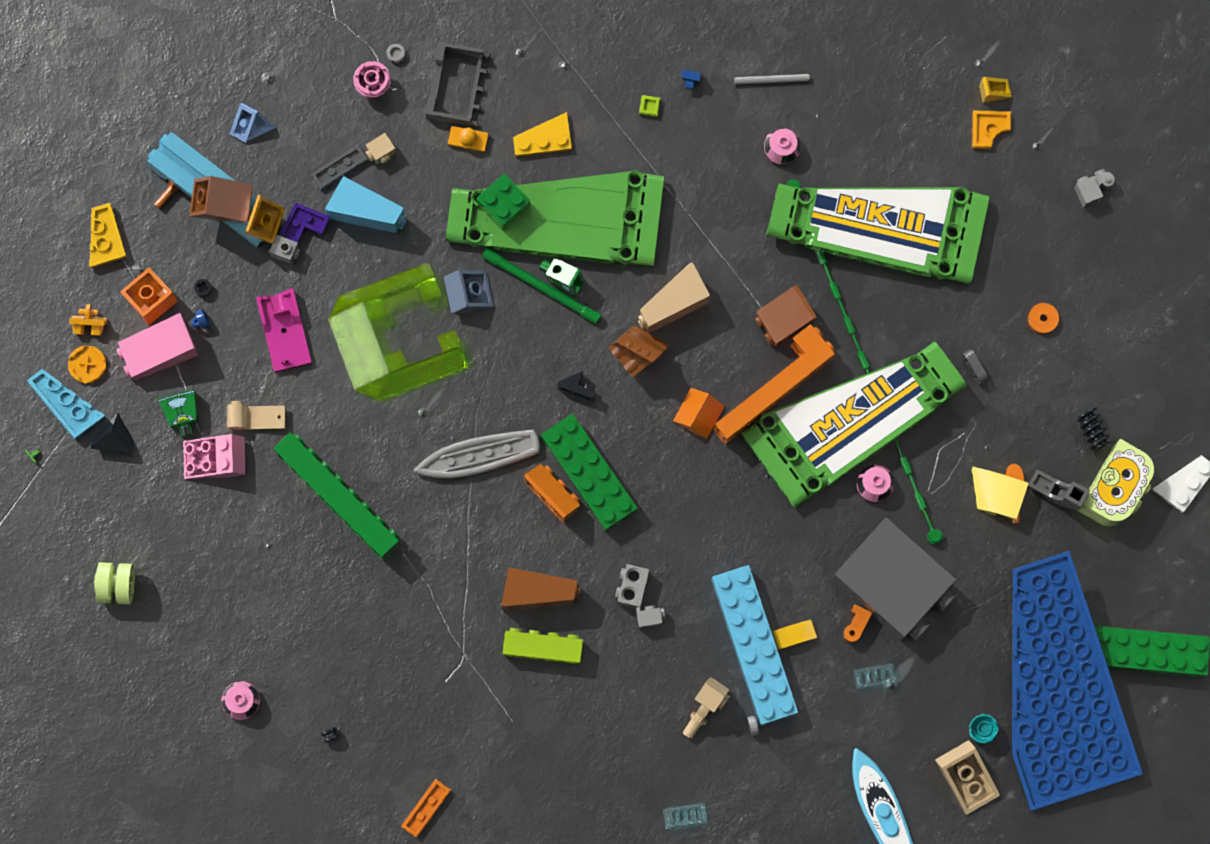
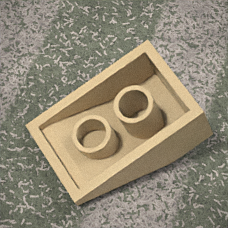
M969 740L935 759L966 815L1000 796L976 748Z

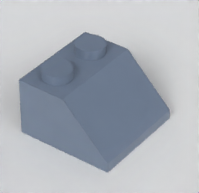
M458 270L444 276L451 313H469L494 307L486 270Z

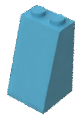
M344 176L325 208L326 214L331 220L397 233L399 229L402 230L407 221L403 207Z

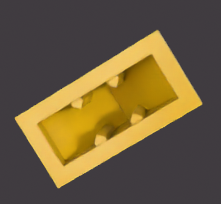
M982 78L979 87L983 103L1012 97L1008 79Z

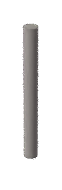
M809 74L734 77V85L810 81Z

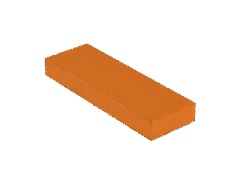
M435 779L401 827L418 838L452 790Z

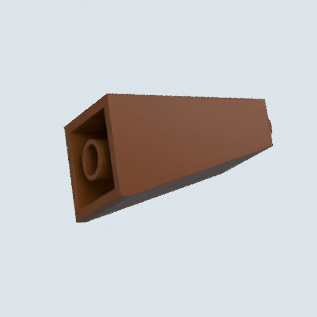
M508 568L501 608L504 611L573 605L575 600H579L581 586H578V580Z

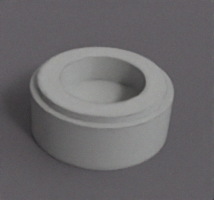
M400 44L390 45L386 52L388 60L394 64L401 63L406 56L405 49Z
M755 716L747 717L751 736L758 735L759 728Z

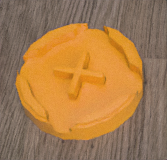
M86 345L75 349L68 361V370L71 376L84 384L100 380L107 368L103 353L93 346Z

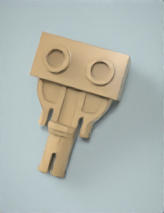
M710 677L695 698L702 705L697 712L693 711L691 713V720L683 734L692 739L701 725L707 724L708 721L705 717L709 711L715 712L717 708L722 709L730 697L727 695L730 689Z

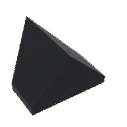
M119 413L95 435L91 449L130 453L133 439Z

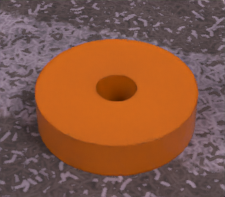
M1048 303L1035 305L1028 314V324L1038 334L1052 332L1059 322L1057 310ZM1040 316H1045L1046 321H1041Z

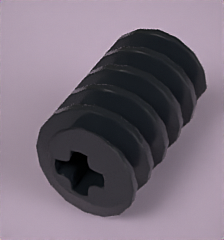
M1097 407L1085 411L1076 419L1077 422H1083L1079 427L1080 429H1086L1083 432V436H1089L1086 442L1092 443L1089 446L1090 450H1098L1113 443V441L1107 442L1110 434H1103L1107 427H1100L1104 421H1097V418L1101 415L1100 413L1094 414Z

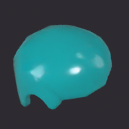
M978 715L969 725L970 736L977 743H991L998 735V723L990 715Z

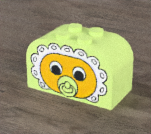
M1119 439L1090 486V492L1083 505L1077 511L1104 526L1111 527L1122 523L1127 517L1134 514L1135 511L1137 512L1142 503L1140 498H1143L1152 486L1149 484L1154 473V465L1151 458L1143 451Z

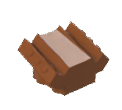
M633 325L608 348L621 362L626 371L634 377L656 360L667 349L669 344Z

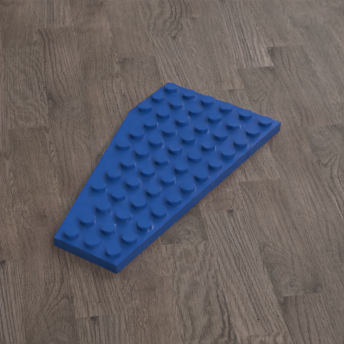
M1070 551L1013 569L1012 756L1031 811L1143 774Z

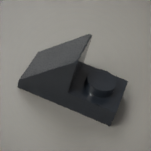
M583 371L558 382L557 389L593 402L596 395L593 387L586 384L579 385Z

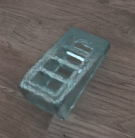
M893 663L854 670L857 689L897 682ZM888 668V680H886L884 669ZM876 670H880L882 681H878ZM869 671H872V675H873V681H874V682H871V683H870ZM862 672H864V675H865V680H866V683H865V684H862V678H861V673H862Z
M704 803L667 807L663 810L666 829L707 823ZM696 808H698L699 819L697 820L695 815ZM687 810H690L691 820H688ZM679 811H682L683 821H680ZM672 812H674L675 822H673Z

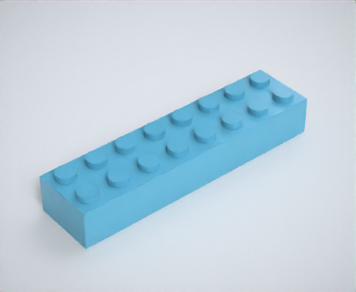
M749 565L713 576L711 581L759 726L797 715L798 710Z

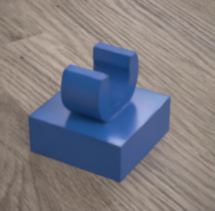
M683 69L681 78H686L685 88L692 89L694 80L700 81L701 72Z

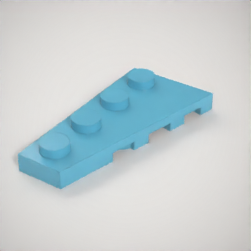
M43 369L27 380V383L74 440L105 418L103 413L94 409L92 405L82 400L72 390L67 389L61 382Z

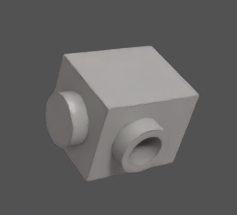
M276 235L269 253L274 258L292 264L293 260L298 259L300 249H298L299 245L297 242Z

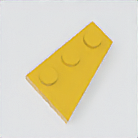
M567 112L514 136L515 157L572 150Z
M107 203L92 208L89 268L127 258L111 204Z

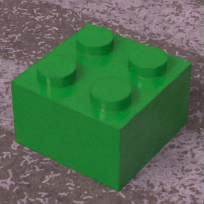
M505 173L476 198L477 205L502 231L530 207V199Z

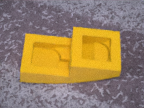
M811 620L772 631L777 650L817 638Z

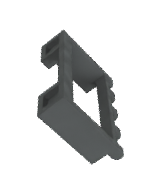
M438 42L432 87L425 111L426 119L478 127V122L471 121L473 110H481L480 105H475V98L477 92L484 93L485 88L478 87L480 74L487 75L488 70L481 69L483 58L490 59L491 54L484 53L483 49ZM446 52L479 57L468 117L435 112Z

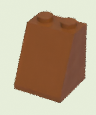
M214 176L194 179L189 216L232 223L247 222L250 217V200L253 196L252 184Z
M795 285L756 311L755 322L759 328L763 327L766 332L764 336L768 343L777 347L799 334L810 324L813 326L817 316L799 287Z

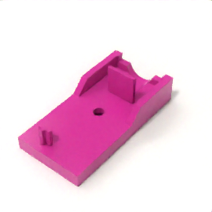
M291 288L273 296L256 297L274 372L312 364L294 289ZM285 328L287 332L282 333L281 330Z

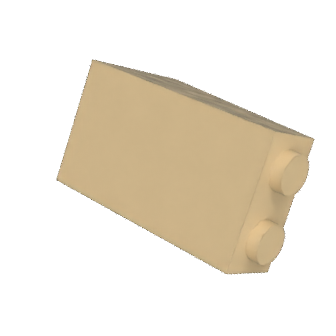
M693 262L688 264L640 309L638 323L642 330L651 333L709 304L710 294Z

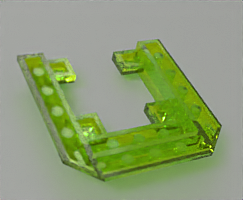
M429 262L339 295L328 321L354 390L380 401L469 368L455 330L437 336L442 353L410 365L406 364L401 350L385 356L382 355L371 322L388 316L382 300L418 287L424 303L442 296Z

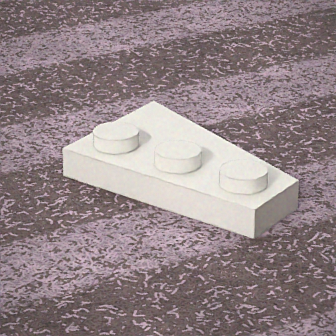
M1201 455L1154 487L1152 491L1183 513L1210 477V461Z

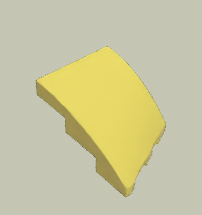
M972 467L977 509L992 515L1000 514L1016 520L1028 483L1006 475Z

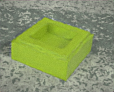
M642 95L639 115L658 117L660 98Z

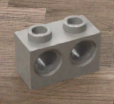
M629 564L626 565V569H621L619 579L623 581L621 587H617L615 598L618 599L617 604L633 608L641 606L649 569ZM631 572H636L639 575V579L635 582L630 581L628 575ZM632 591L635 597L632 600H626L624 593Z

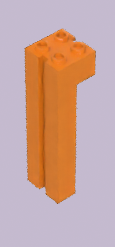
M810 324L793 337L794 343L790 346L799 356L797 360L715 424L713 431L725 445L833 360L835 355L833 351L835 349L830 342H825L822 339V333L816 326L813 328Z

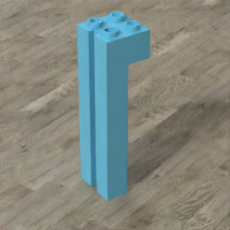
M172 132L169 135L164 134L159 141V148L157 150L153 149L147 156V167L165 181L168 179L191 198L194 179L214 176L235 181ZM255 195L250 200V217L257 199ZM250 217L245 223L222 221L255 247H258L262 240L245 235Z

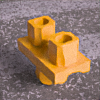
M87 304L86 309H79V315L85 316H72V318H69L73 334H84L85 325H91V335L100 336L103 333L104 325L107 324V318L91 317V315L98 316V310H92L91 304Z

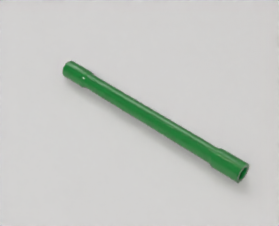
M486 248L484 251L483 259L530 284L579 313L592 323H598L601 317L600 313L558 291L507 261L491 249Z

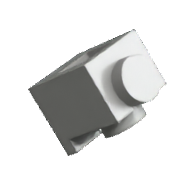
M647 606L644 607V611H640V607L636 608L639 629L662 625V620H665L663 608Z

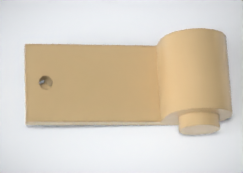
M231 401V404L227 405V429H285L286 406L243 405L242 401Z

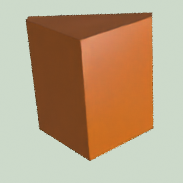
M691 388L673 422L707 439L725 406L709 393Z

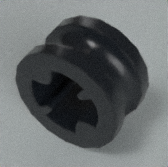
M199 279L194 285V290L198 296L207 297L212 292V286L208 280ZM202 284H206L208 290L206 292L204 290L203 293L200 292L199 285L203 286Z
M337 727L321 733V736L324 737V743L340 737L336 733Z

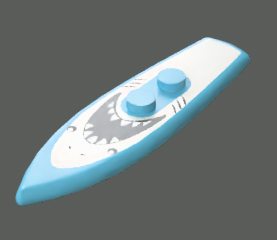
M855 748L852 761L854 787L862 811L879 844H913L903 811L885 774L866 754Z

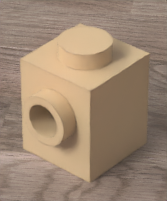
M386 133L366 144L368 151L365 153L370 161L374 160L377 165L388 162L391 156L396 154L395 147Z

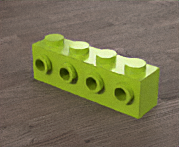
M510 628L509 631H505L503 656L580 664L583 639H579L578 635L560 637L559 633L549 632L548 635H540L541 632L529 630V633H522L521 629Z

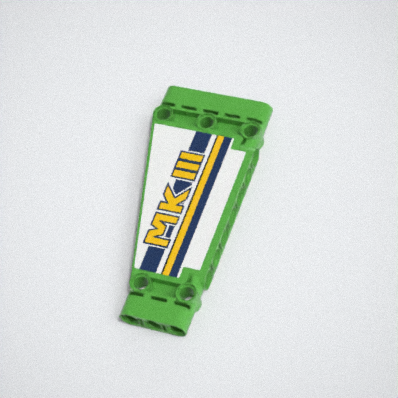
M778 183L767 236L787 240L792 244H804L806 248L916 275L926 277L933 275L940 280L950 279L970 284L976 264L989 196L970 192L963 187L797 188ZM800 195H807L809 201H802ZM955 195H962L964 201H958ZM948 230H953L956 233V237L949 236ZM792 231H799L801 237H794L792 235ZM940 266H946L948 273L941 272Z

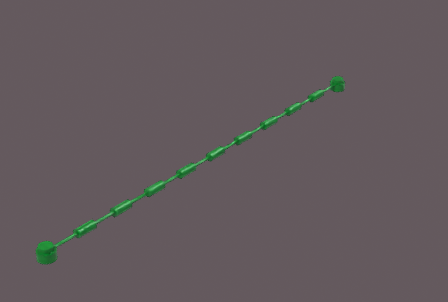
M792 179L786 183V185L801 188L797 180ZM815 250L820 265L824 266L830 280L829 287L835 300H838L844 315L843 321L848 334L852 335L859 352L857 356L863 370L866 369L868 374L870 373L868 369L870 365L864 351H861L854 335L856 331L851 318L846 315L840 298L842 296L836 281L833 282L826 266L828 262L825 254ZM895 439L894 441L901 456L899 460L905 474L909 475L916 493L914 497L920 511L923 510L930 527L927 541L931 545H938L942 541L943 535L940 530L933 529L925 510L927 506L922 493L918 492L911 473L913 471L907 456L904 457L899 443Z

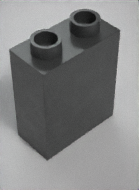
M887 517L832 577V580L864 609L870 611L871 615L900 641L907 634L917 640L931 624L924 617L926 612L933 605L942 612L957 595L949 588L956 579Z

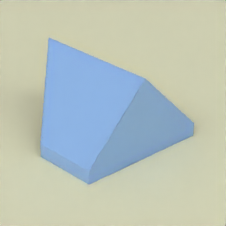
M241 103L230 135L246 143L277 127L258 111Z

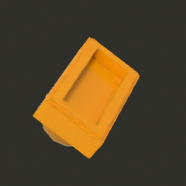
M451 126L448 146L485 153L489 134L473 130L472 128Z

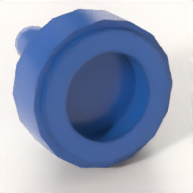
M202 309L196 311V317L191 321L192 327L201 326L203 329L209 327L210 320L206 312Z

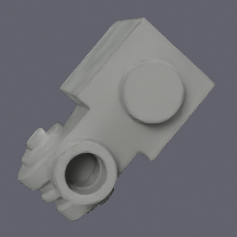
M1101 169L1094 173L1095 176L1090 178L1085 176L1077 180L1078 183H1076L1074 189L1083 208L1101 201L1103 194L1099 187L1103 189L1111 188L1115 179L1110 172Z

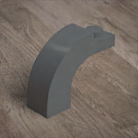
M1038 469L1028 484V488L1043 495L1045 499L1073 510L1081 508L1090 492L1089 489L1074 481L1071 484H1067Z

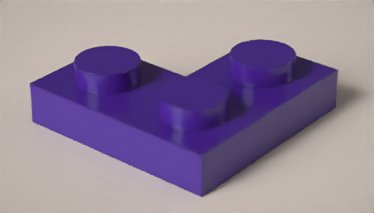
M295 202L280 236L299 243L305 228L323 235L330 217Z

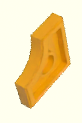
M973 110L972 149H991L996 136L1004 132H1010L1011 112Z

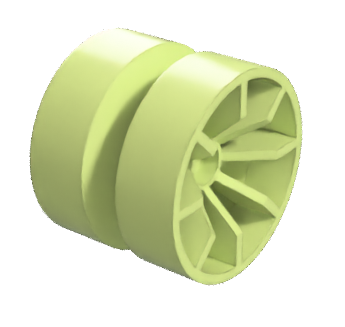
M99 562L94 580L97 603L111 604L115 593L117 604H132L135 584L134 564L120 563L115 574L113 563Z

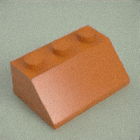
M539 464L524 475V483L564 524L580 509V500L574 493L570 495L565 490L567 486L562 480L559 479L557 481L552 476L554 472L547 465L544 467L542 464Z

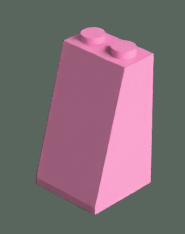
M180 313L118 342L120 348L117 349L120 359H124L126 362L124 370L127 377L131 376L134 381L198 356L186 323Z

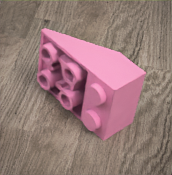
M228 434L183 441L184 479L223 478L246 475L244 437Z

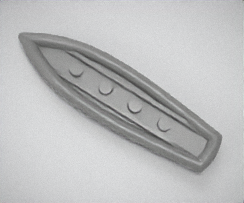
M533 429L472 438L451 444L434 452L424 459L413 471L414 473L433 478L451 479L476 475L539 454L540 440Z

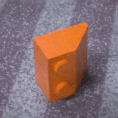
M150 268L146 269L120 291L148 326L178 302L173 292Z

